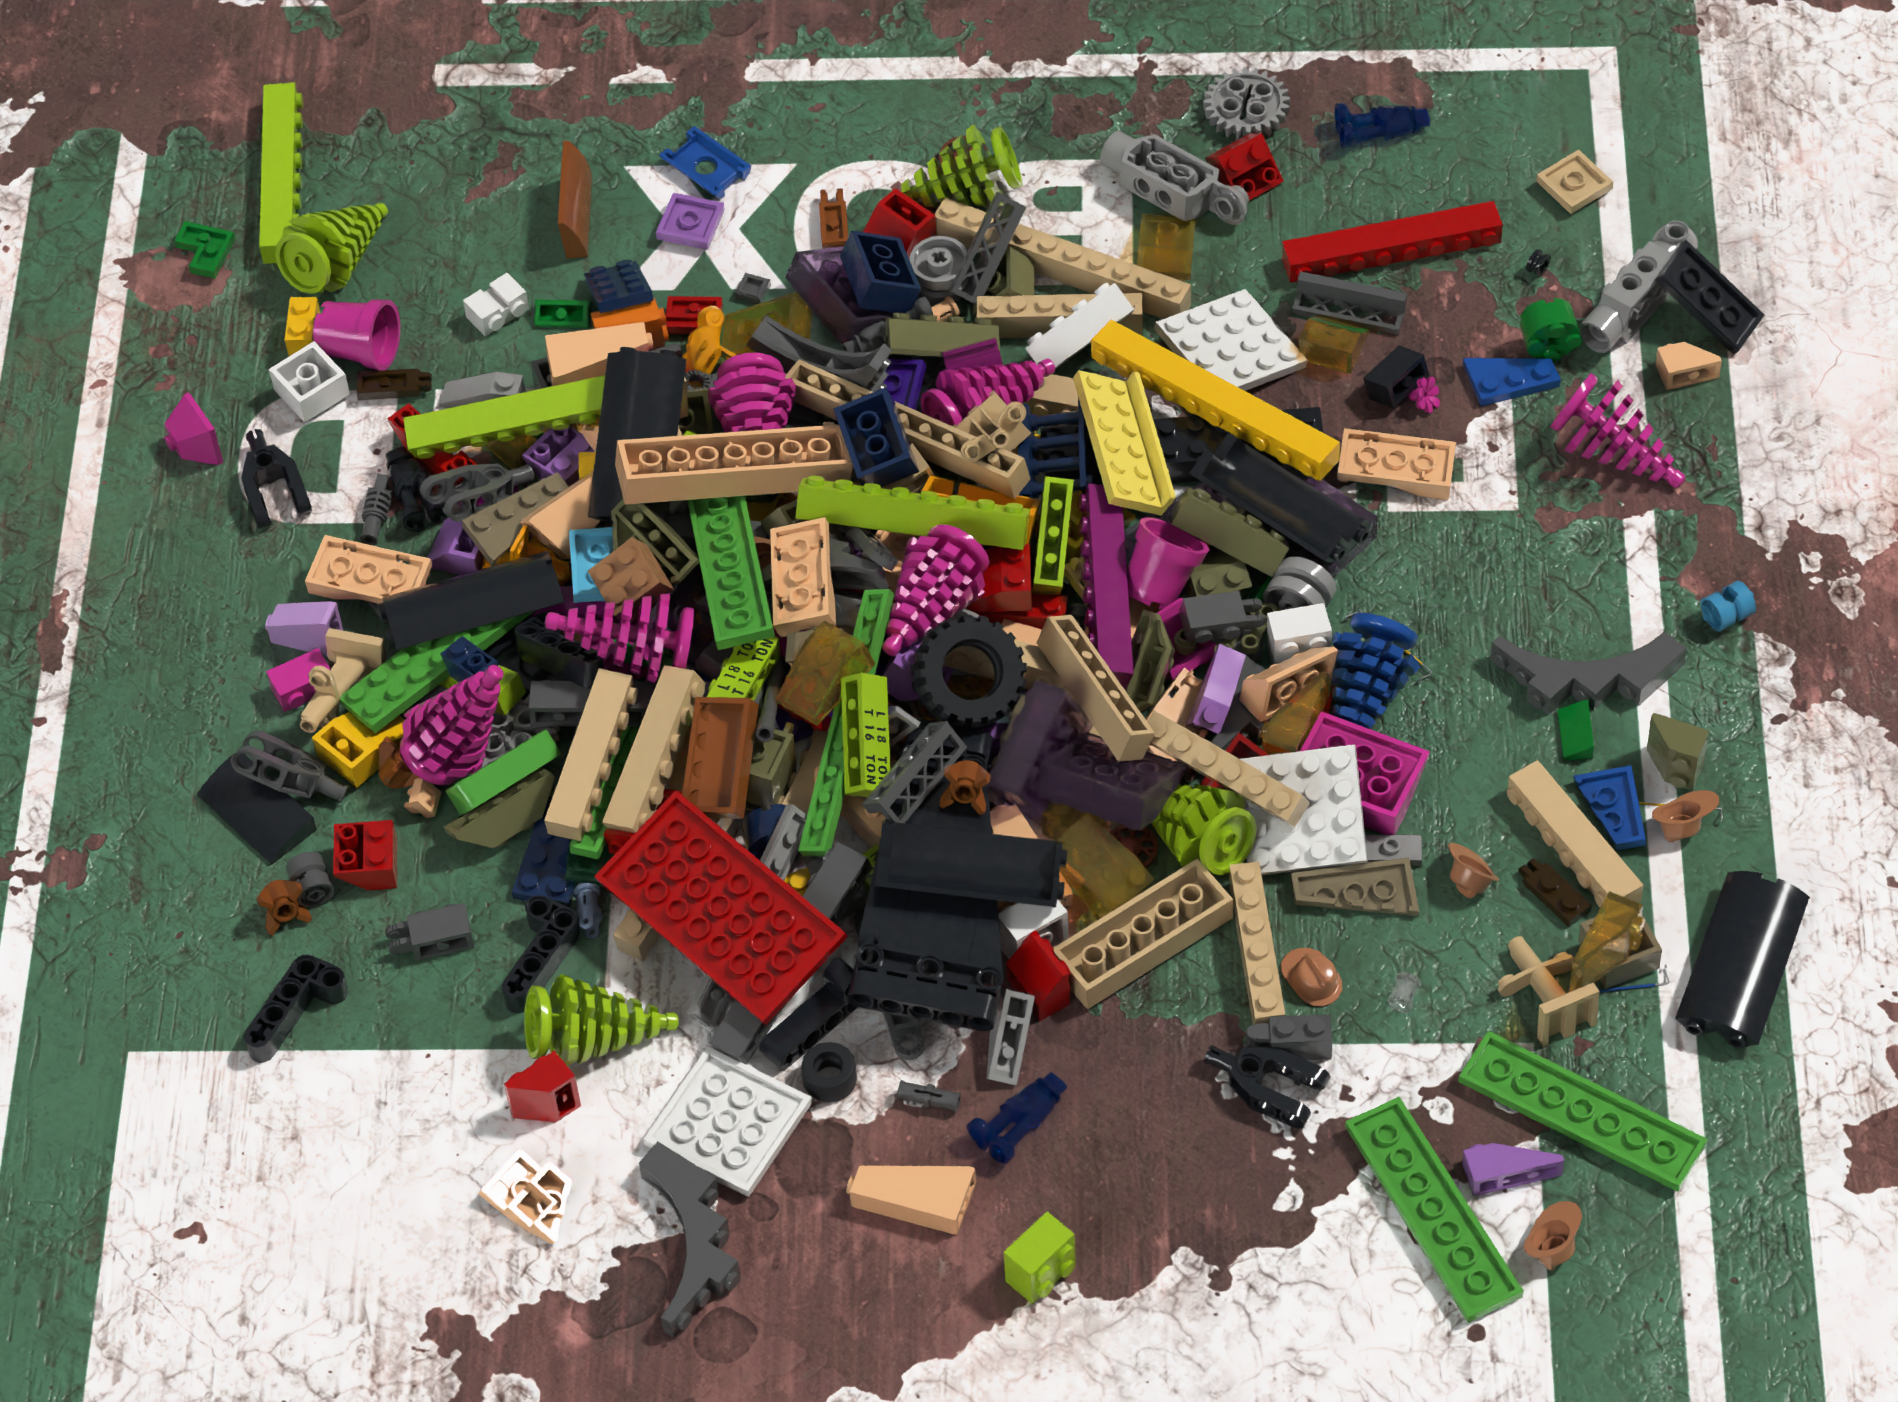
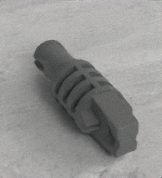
M377 474L374 488L368 487L362 512L364 526L360 541L363 544L376 545L378 543L380 527L386 523L393 491L387 490L388 475Z

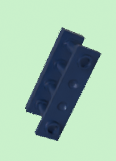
M1079 397L1078 411L1038 417L1036 414L1031 413L1029 404H1023L1026 408V417L1022 423L1031 434L1018 445V455L1025 459L1031 479L1018 495L1034 499L1040 498L1043 483L1038 484L1035 481V476H1039L1040 472L1079 467L1080 478L1071 479L1074 480L1073 491L1081 490L1082 494H1084L1088 483L1095 484L1094 475L1090 474V436ZM1079 422V433L1040 439L1034 436V431H1038L1040 427ZM1079 445V456L1044 461L1035 459V453H1039V450Z

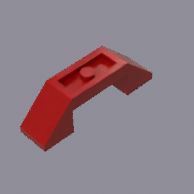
M410 403L387 418L390 426L408 453L411 452L407 447L403 418L421 414ZM462 450L456 455L442 451L434 453V456L421 459L414 456L432 476L465 465H477ZM463 477L458 478L454 485L461 484Z

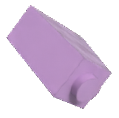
M332 601L277 604L273 614L268 615L265 624L271 643L307 652L319 648L322 655L327 657L325 635L328 629L343 630L337 603Z

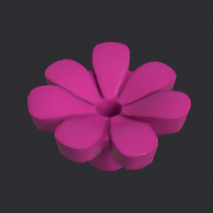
M1434 377L1418 379V389L1413 390L1409 394L1410 400L1416 401L1417 408L1424 409L1426 413H1432L1433 407L1438 408L1440 405V400L1435 397L1439 394V388L1434 386L1436 382Z

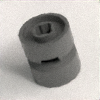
M304 852L289 860L286 865L290 881L300 883L303 889L297 898L299 905L307 908L317 907L328 902L333 897L334 887L327 874L322 855L318 852Z

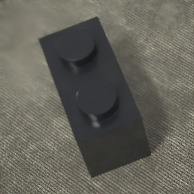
M1399 345L1364 376L1363 380L1369 399L1394 409L1418 387V379H1427L1430 375L1424 354Z

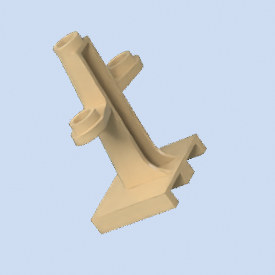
M993 390L989 393L990 396L979 406L976 405L968 412L969 415L957 426L954 424L953 427L975 436V438L962 445V458L967 462H976L996 448H1003L1011 452L1025 440L1031 432L1022 423L1026 417V408L1022 403L1011 402L1006 405Z
M332 628L328 629L325 639L328 663L331 670L323 666H315L308 673L309 682L314 686L316 693L301 714L300 727L302 730L313 733L317 727L323 728L332 719L338 717L339 699L342 694L349 690L355 681H361L386 661L384 638Z
M1522 936L1515 937L1509 941L1507 946L1510 950V956L1521 972L1514 976L1508 974L1498 981V992L1503 997H1507L1531 984L1543 1004L1539 1005L1537 1040L1542 1048L1548 1046L1549 1036L1560 1032L1564 1039L1575 1035L1576 1025L1587 1021L1591 1027L1597 1025L1599 990L1594 982L1566 994L1553 977L1554 975L1566 973L1574 967L1576 960L1572 955L1567 954V952H1561L1555 955L1553 959L1541 962Z

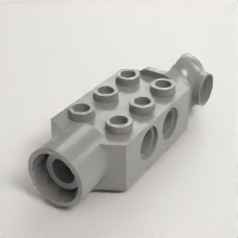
M1116 131L1106 140L1100 154V162L1121 174L1120 186L1183 221L1201 217L1208 210L1231 225H1239L1244 221L1249 202L1247 192L1238 185L1229 186L1218 181L1219 169L1155 134L1134 139L1121 131Z
M1674 220L1657 230L1653 237V242L1649 241L1643 249L1639 248L1629 265L1623 266L1619 270L1612 284L1608 283L1604 287L1600 303L1579 325L1581 339L1589 348L1605 353L1619 339L1628 343L1668 298L1670 294L1654 279L1683 241L1687 240L1695 249L1698 248L1697 237L1687 224Z

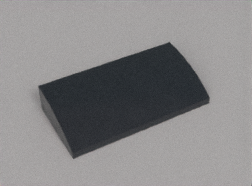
M244 753L239 755V762L243 766L249 767L253 765V761ZM231 755L204 783L197 793L198 797L273 865L317 830L314 817L288 793L277 791L236 772L231 764L233 756Z

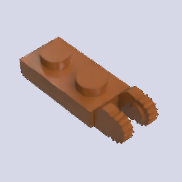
M837 188V202H828L826 189L820 190L821 203H819L822 250H843L849 236L843 188Z

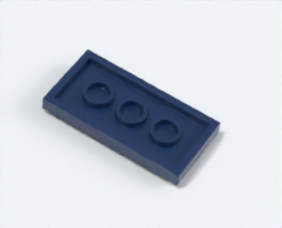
M622 260L617 262L616 266L608 268L597 266L591 268L590 272L584 273L586 285L600 313L654 301L652 290L637 261Z
M549 796L543 817L535 823L512 889L513 899L528 901L533 896L542 895L570 908L574 897L573 890L579 883L587 857L571 854L569 846L572 839L548 834L544 820L552 797Z

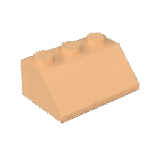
M1335 647L1311 648L1305 652L1297 653L1279 664H1273L1256 675L1248 676L1243 680L1240 702L1261 723L1328 691L1338 650Z

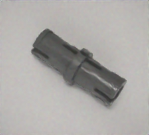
M901 1080L897 1091V1100L923 1104V1107L928 1109L933 1106L957 1112L961 1093L937 1089L933 1084L923 1086Z

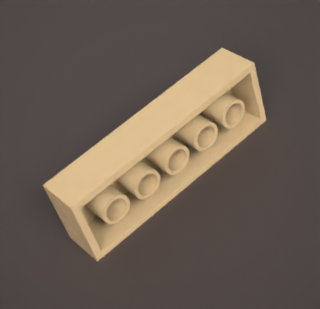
M1197 858L1053 948L1054 955L1059 961L1063 960L1067 964L1071 973L1069 976L1071 991L1088 1010L1233 919V898Z

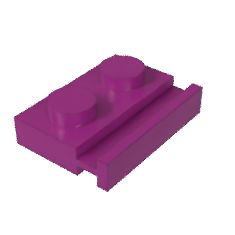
M995 337L941 352L946 370H958L959 368H971L974 370L973 367L1003 366Z

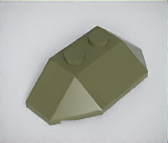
M622 499L611 511L613 520V551L632 537L647 544L671 585L680 583L700 562L697 554L646 503L625 505L624 499Z
M1144 609L1132 639L1134 674L1125 690L1141 713L1153 708L1157 700L1163 695V683L1167 673L1172 669L1175 652L1160 614Z
M540 767L473 810L458 816L443 828L447 834L457 840L490 848L503 846L510 841L512 836L520 831L529 830L534 826V822L543 817L555 778L551 772Z

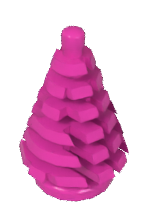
M744 353L727 359L718 368L717 380L712 382L715 387L709 388L707 397L725 433L785 428L797 389H795L796 385L792 378L785 379L786 374L779 360L763 353Z
M1046 358L1038 362V364L1032 363V361H1024L1020 364L1016 362L1003 366L973 367L974 370L971 368L943 370L938 374L936 381L937 389L932 388L922 394V413L950 426L954 424L957 426L969 415L968 412L976 405L979 406L993 390L1006 405L1011 402H1027L1034 396V391L1039 390L1044 384V377L1055 372V365L1051 359Z
M1590 373L1550 426L1555 431H1561L1572 416H1578L1585 421L1564 451L1572 454L1590 429L1594 427L1599 433L1580 457L1589 460L1603 440L1608 437L1613 442L1597 463L1606 465L1619 447L1627 452L1616 465V469L1623 471L1632 458L1635 457L1640 463L1632 474L1640 477L1648 467L1653 471L1649 480L1658 482L1663 477L1672 487H1680L1685 480V474L1670 466L1674 461L1670 453L1664 459L1657 455L1664 446L1660 438L1657 439L1650 449L1643 445L1654 431L1651 425L1648 423L1637 439L1630 435L1644 416L1639 408L1623 429L1616 425L1633 402L1629 394L1609 419L1603 415V412L1623 387L1619 380L1614 383L1596 408L1588 403L1587 396L1598 381L1597 377Z
M938 524L930 529L927 537L920 536L918 539L912 537L907 542L905 557L902 562L901 573L894 596L896 603L892 605L890 620L886 628V633L889 637L882 645V649L887 655L896 656L902 646H911L918 638L924 637L931 632V629L941 625L945 620L957 614L958 611L970 605L971 601L974 602L984 595L985 591L983 588L985 587L983 574L989 566L988 555L980 543L961 529L950 525Z
M670 593L660 594L653 629L648 628L651 596L641 598L636 626H630L633 599H627L623 601L619 624L613 623L615 602L605 603L602 621L595 620L596 605H591L586 608L585 618L577 617L578 608L569 609L567 616L549 612L545 618V627L548 630L565 631L564 638L573 642L574 633L582 634L581 647L588 651L590 650L592 636L599 637L597 655L606 659L609 639H616L614 664L621 668L623 667L628 642H634L630 672L637 676L640 674L645 645H651V648H649L646 680L655 684L658 678L663 648L673 650L672 667L686 669L693 628L694 608L685 607L682 609L676 631L665 630L667 628Z
M491 665L486 671L470 676V678L457 683L420 705L412 707L405 713L404 716L407 719L403 722V738L400 741V753L405 764L415 775L424 781L436 785H449L457 781L459 777H465L468 773L473 774L482 768L494 720L493 714L496 710L500 694L499 682L504 676L503 670L499 666Z

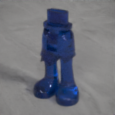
M1336 103L1334 106L1335 126L1342 148H1351L1358 143L1378 137H1384L1385 140L1409 135L1410 133L1418 132L1419 128L1429 127L1431 124L1427 108L1416 109L1414 105L1410 106V109L1408 106L1372 107L1370 112L1362 114L1350 113L1345 103Z
M1052 1072L1044 1078L1038 1077L1035 1082L1027 1085L1000 1105L1001 1112L989 1122L978 1117L972 1119L966 1126L967 1131L978 1147L984 1151L989 1148L990 1156L994 1160L1002 1164H1008L1016 1154L1014 1148L1029 1130L1036 1129L1043 1123L1046 1117L1053 1111L1055 1104L1061 1100L1060 1095L1067 1089V1085ZM1011 1122L1017 1123L1004 1136H998Z

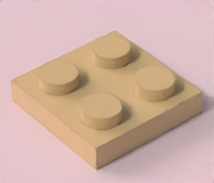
M1579 149L1538 173L1536 182L1570 214L1613 189V181Z

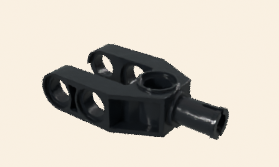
M254 429L257 439L254 438L253 432L250 430L246 434V439L251 451L246 454L241 479L258 529L272 525L263 495L259 490V486L263 484H272L279 479H285L298 515L301 516L312 512V507L295 461L274 444L267 446L261 429Z
M1211 1045L1209 1047L1210 1051H1207L1204 1058L1205 1064H1210L1228 1072L1229 1086L1250 1109L1297 1129L1304 1128L1311 1115L1310 1109L1300 1101L1261 1085L1264 1075L1276 1072L1294 1080L1296 1085L1300 1086L1303 1084L1316 1090L1325 1089L1331 1078L1328 1071L1323 1067L1278 1047H1242L1239 1054L1232 1055ZM1245 1070H1252V1071H1254L1255 1073H1253V1074H1248V1073H1245L1244 1071H1245Z

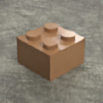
M634 537L630 538L588 570L606 603L615 602L613 614L615 617L620 619L623 601L633 599L630 623L638 616L642 597L651 596L652 607L658 602L660 594H668L674 590L648 545Z

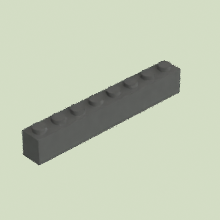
M633 680L635 688H638V695L635 704H630L627 726L640 727L658 681L654 684L649 681ZM531 681L529 698L531 726H578L591 688L582 687L571 681ZM704 681L706 684L703 697L708 695L710 681ZM764 685L755 699V702L759 704L757 724L761 717L765 698Z
M839 842L836 843L833 849H829L826 852L822 862L823 865L817 874L814 873L807 883V890L803 894V897L836 925L873 869L866 856ZM732 999L727 1007L726 1016L721 1024H716L713 1028L709 1043L713 1049L747 1065L785 1005L765 1026L740 1003Z

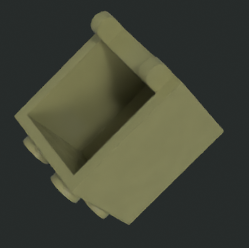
M787 722L783 731L775 729L772 740L768 742L760 741L756 736L755 730L745 811L751 812L760 807L761 811L770 810V805L778 804L781 796L787 795L790 777L793 772L797 773L794 734H792L793 723Z

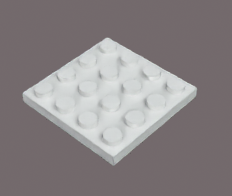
M1246 289L1155 323L1154 330L1175 354L1244 391L1304 369L1307 365L1308 360Z
M1354 744L1240 759L1300 793L1310 802L1294 828L1244 799L1246 806L1243 809L1249 811L1255 818L1257 827L1255 842L1250 854L1247 856V863L1259 862L1261 875L1368 863L1357 753Z
M707 1046L644 1137V1145L652 1148L658 1141L716 1177L717 1182L749 1197L811 1106L812 1097Z

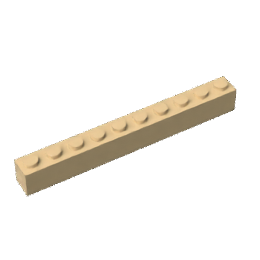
M944 198L934 214L936 217L937 236L954 238L969 250L986 212ZM1018 224L1007 249L1012 247L1034 261L1035 274L1095 294L1094 291L1103 284L1108 283L1111 286L1113 283H1116L1122 293H1142V312L1162 319L1187 311L1191 306V284ZM994 227L987 229L985 233L986 242H988Z
M798 360L785 376V379L792 378L796 385L795 389L797 390L794 402L835 420L837 418L834 408L873 392L802 360ZM895 402L910 445L913 443L925 460L1013 499L1018 496L1031 479L1025 459L1003 448H996L976 462L965 461L961 456V447L965 442L975 438V436Z

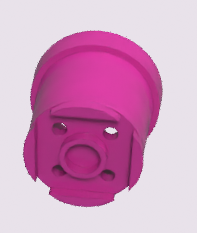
M373 299L368 303L326 301L320 306L325 308L322 314H316L313 339L328 356L359 362L366 368L380 371L390 367L396 356L400 341V316L393 301L388 299Z
M1142 518L1135 534L1137 542L1127 568L1128 595L1149 606L1152 601L1160 603L1158 609H1163L1178 599L1195 567L1202 564L1209 552V548L1201 539L1172 525V523L1156 518Z

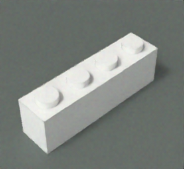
M1108 283L1103 284L1094 291L1096 297L1087 302L1083 299L1071 308L1074 313L1066 319L1061 315L1050 323L1051 330L1044 335L1038 332L1028 339L1027 343L1029 346L1025 350L1033 361L1038 364V362L1046 358L1051 359L1056 369L1091 344V339L1110 320L1119 323L1132 314L1134 308L1116 283H1113L1111 286Z

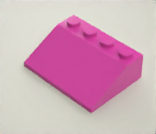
M1321 711L1300 751L1354 744L1357 753L1364 827L1385 835H1396L1407 813L1430 751Z

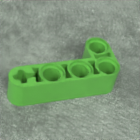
M544 729L445 791L459 814L463 815L562 753L547 729Z

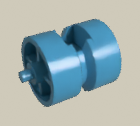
M1735 581L1723 587L1721 593L1716 591L1701 600L1703 619L1715 631L1721 632L1734 625L1736 619L1741 621L1755 614L1756 603L1753 592L1743 582Z

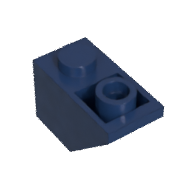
M463 636L440 653L450 676L457 682L470 678V676L478 672L486 671L491 665H499L497 660Z

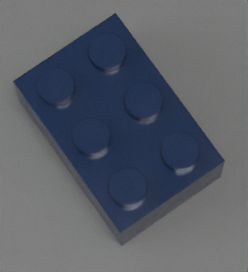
M851 231L840 254V258L859 307L866 310H880L890 313H906L911 310L921 291V287L901 238Z
M886 387L834 408L857 479L862 486L867 483H874L884 487L919 472L897 406Z

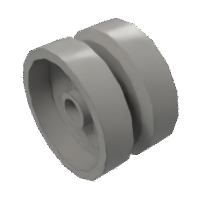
M932 236L922 240L913 248L910 254V263L921 287L918 299L926 297L930 305L933 306L944 301L946 296H951L955 303L961 300V297L949 291L968 252L961 242L947 236ZM970 276L963 279L959 290L964 292Z
M1288 557L1282 560L1274 574V578L1271 579L1264 591L1263 602L1274 604L1280 610L1324 603L1326 608L1337 591L1336 582L1329 572L1312 560L1302 557Z

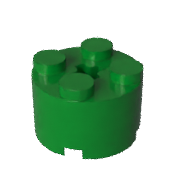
M1553 298L1554 302L1545 303L1543 299L1529 305L1521 313L1519 327L1527 351L1532 357L1552 359V362L1556 363L1560 360L1561 356L1568 354L1582 344L1581 333L1569 302L1564 299Z

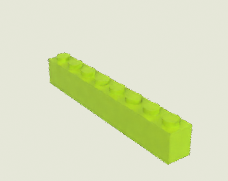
M295 82L263 85L259 241L263 264L277 263L275 256L276 245L282 238L283 229L288 225L298 227L288 221L300 216V214H297V209H301L300 193H297V189L302 188L301 174L298 173V169H302L301 153H298V149H302L303 144L302 135L298 133V129L303 128L302 113H299V109H303L302 93H297Z
M605 375L405 417L403 419L408 450L415 457L424 459L434 456V453L458 452L461 450V447L465 446L483 447L489 441H511L515 439V436L522 434L535 436L541 434L542 430L546 429L563 430L567 429L570 424L579 422L580 424H592L596 422V419L600 418Z
M815 475L803 478L799 484L796 519L814 520L825 517L828 523L926 537L932 527L938 524L950 525L966 532L980 544L1023 550L1027 542L1030 509L1023 508V505L1018 503H1007L1005 506L995 504L993 500L979 499L976 502L966 500V497L960 495H951L949 498L940 497L932 491H923L921 494L911 493L909 489L903 487H895L889 490L882 489L880 485L874 483L860 486L853 485L852 481L839 479L835 482L824 481L823 477Z

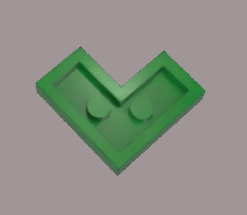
M184 221L174 242L176 248L196 252L189 265L191 274L216 279L236 238L232 231Z

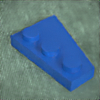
M1463 358V367L1481 406L1560 387L1561 379L1552 359Z
M1631 765L1573 776L1574 783L1617 851L1647 845Z

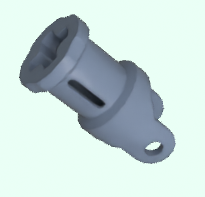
M582 883L573 890L578 907L575 913L580 927L585 929L586 937L588 939H595L599 936V925L602 919V911L598 906L597 898L600 895V888L596 884Z

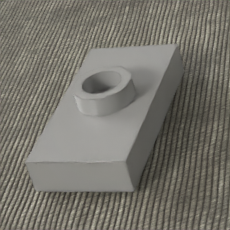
M1365 835L1368 863L1409 857L1411 866H1422L1421 835Z

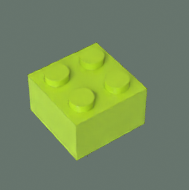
M1047 1211L1003 1252L1005 1282L1031 1304H1034L1040 1297L1045 1298L1052 1291L1054 1284L1061 1277L1066 1278L1076 1266L1075 1234Z

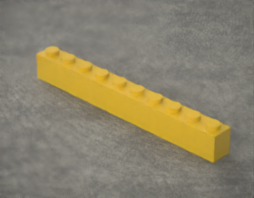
M1110 320L1091 339L1092 359L1097 363L1105 365L1127 378L1133 372H1138L1145 389H1150L1161 395L1165 400L1172 401L1185 408L1189 413L1200 416L1213 426L1224 429L1237 438L1253 445L1256 449L1264 451L1277 458L1280 462L1296 468L1306 476L1321 481L1340 460L1339 441L1113 320Z

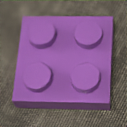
M672 193L656 231L657 240L708 250L724 213V203Z

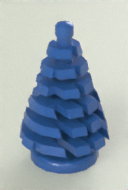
M1359 612L1353 614L1350 622V627L1355 633L1344 632L1341 634L1336 632L1333 634L1332 644L1338 652L1332 682L1333 684H1339L1340 688L1334 687L1332 689V699L1336 700L1337 704L1332 706V715L1371 729L1376 724V721L1369 715L1381 717L1387 707L1381 705V702L1382 704L1392 703L1398 695L1397 690L1403 689L1410 679L1408 676H1413L1421 667L1418 666L1419 662L1412 654L1404 659L1401 658L1404 650L1414 648L1418 636L1413 630L1397 621L1371 613ZM1361 637L1364 638V639H1366V641H1365V642L1360 641V640H1361Z

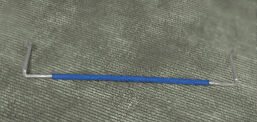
M1664 965V970L1668 983L1644 984L1599 990V993L1654 987L1658 985H1668L1670 981L1666 971L1667 965Z

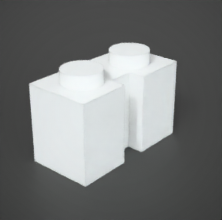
M508 273L489 283L490 288L483 292L480 289L463 300L466 318L485 337L499 330L503 325L521 316L529 309L526 291Z

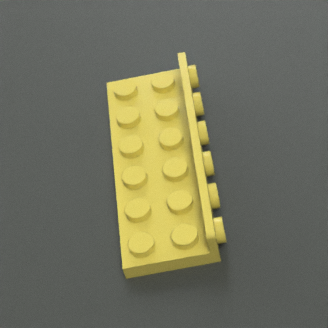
M1078 370L1073 379L1108 503L1162 516L1173 503L1176 496L1140 374L1133 372L1126 381Z

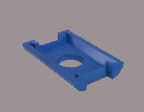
M695 126L686 132L688 142L678 150L672 152L667 148L659 154L661 159L719 199L725 196V189L739 178L745 180L751 171L750 164ZM703 161H711L716 165V170L707 175L699 174L695 169Z

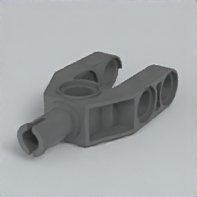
M499 464L465 465L426 478L421 484L420 494L434 505L446 502L444 508H442L444 514L455 522H461L463 519L513 495L514 486L532 482L534 480V472L528 464L513 470H507ZM463 477L461 486L454 489L455 481ZM439 484L438 492L430 496L431 488ZM481 496V498L485 501L483 504L477 506L476 502L478 498ZM462 502L460 510L452 514L454 505Z
M258 730L248 734L243 741V746L236 750L231 759L233 769L239 774L288 794L311 798L313 793L317 794V792H320L341 803L349 787L347 784L345 785L325 776L324 770L326 766L303 749ZM251 739H259L264 745V750L261 751L250 746L249 741ZM280 750L286 751L290 755V762L277 758L276 752ZM245 753L251 757L253 765L249 767L243 766L239 762V755ZM271 766L278 769L280 777L270 778L266 774L265 768Z

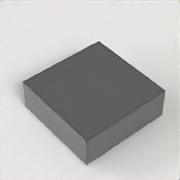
M745 273L735 291L736 299L761 305L771 287V280Z

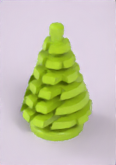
M973 124L966 130V140L960 135L953 141V150H956L958 155L955 157L956 161L953 158L954 153L951 148L945 147L940 152L943 161L941 163L942 167H939L936 157H933L927 162V171L930 179H928L921 167L914 173L916 185H913L908 178L901 183V192L918 204V199H922L925 207L936 208L934 193L941 203L944 198L951 199L953 198L952 194H955L956 202L970 206L971 200L968 199L966 194L969 192V188L972 194L970 195L972 201L976 206L980 207L987 206V197L992 202L996 192L1003 194V189L997 186V182H1000L997 170H1001L1004 179L1012 189L1021 188L1023 186V179L1016 155L1003 128L998 126L990 133L994 154L991 155L990 151L984 149L983 144H986L980 131L977 130L976 125ZM968 144H971L973 150L968 152V149H970ZM986 186L987 189L984 190L986 194H983L982 188Z
M376 203L373 206L368 204L342 208L340 211L314 212L289 220L288 222L298 227L294 225L284 227L282 238L277 243L275 251L277 265L283 277L291 286L308 294L324 293L325 290L333 292L345 287L347 282L344 280H350L352 272L356 270L370 241L382 224L380 221L387 216L388 209L386 205Z
M1167 781L1165 786L1129 793L1135 797L1136 804L1144 812L1147 820L1152 824L1182 868L1198 858L1199 861L1201 860V864L1212 874L1224 875L1229 873V865L1243 863L1251 852L1257 831L1255 818L1249 811L1243 809L1246 806L1244 798L1232 790L1194 784L1195 788L1190 785L1181 786L1179 783Z
M561 974L552 983L550 997L547 990L542 986H532L528 991L524 1013L526 1047L529 1056L533 1059L545 1056L550 1047V1053L555 1051L567 1066L572 1065L573 1062H577L578 1065L589 1060L591 1055L596 1057V1059L606 1055L609 1048L611 1052L621 1050L625 1046L626 1041L630 1046L640 1044L644 1032H646L645 1037L649 1040L657 1037L660 1029L674 1031L678 1028L679 1018L674 1012L660 1014L658 1013V1008L651 1004H646L643 1010L641 1008L642 1004L637 999L629 998L625 1004L626 1000L621 993L613 992V996H610L605 988L596 985L591 988L589 983L579 979L574 982L570 976Z

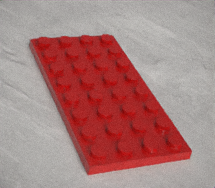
M677 790L594 876L602 886L765 1026L848 938L842 929Z

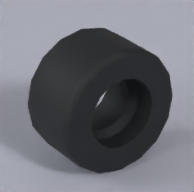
M833 1042L820 1043L810 1048L803 1057L801 1070L804 1088L810 1096L818 1101H840L847 1097L855 1088L857 1081L855 1059L850 1050L845 1046ZM826 1067H836L841 1070L839 1074L829 1078L817 1074Z

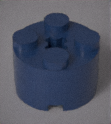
M784 804L770 805L771 809L761 811V807L748 813L742 820L741 827L745 848L759 860L786 807ZM798 851V853H797V855H796L794 861L797 860V859L802 855L799 851Z

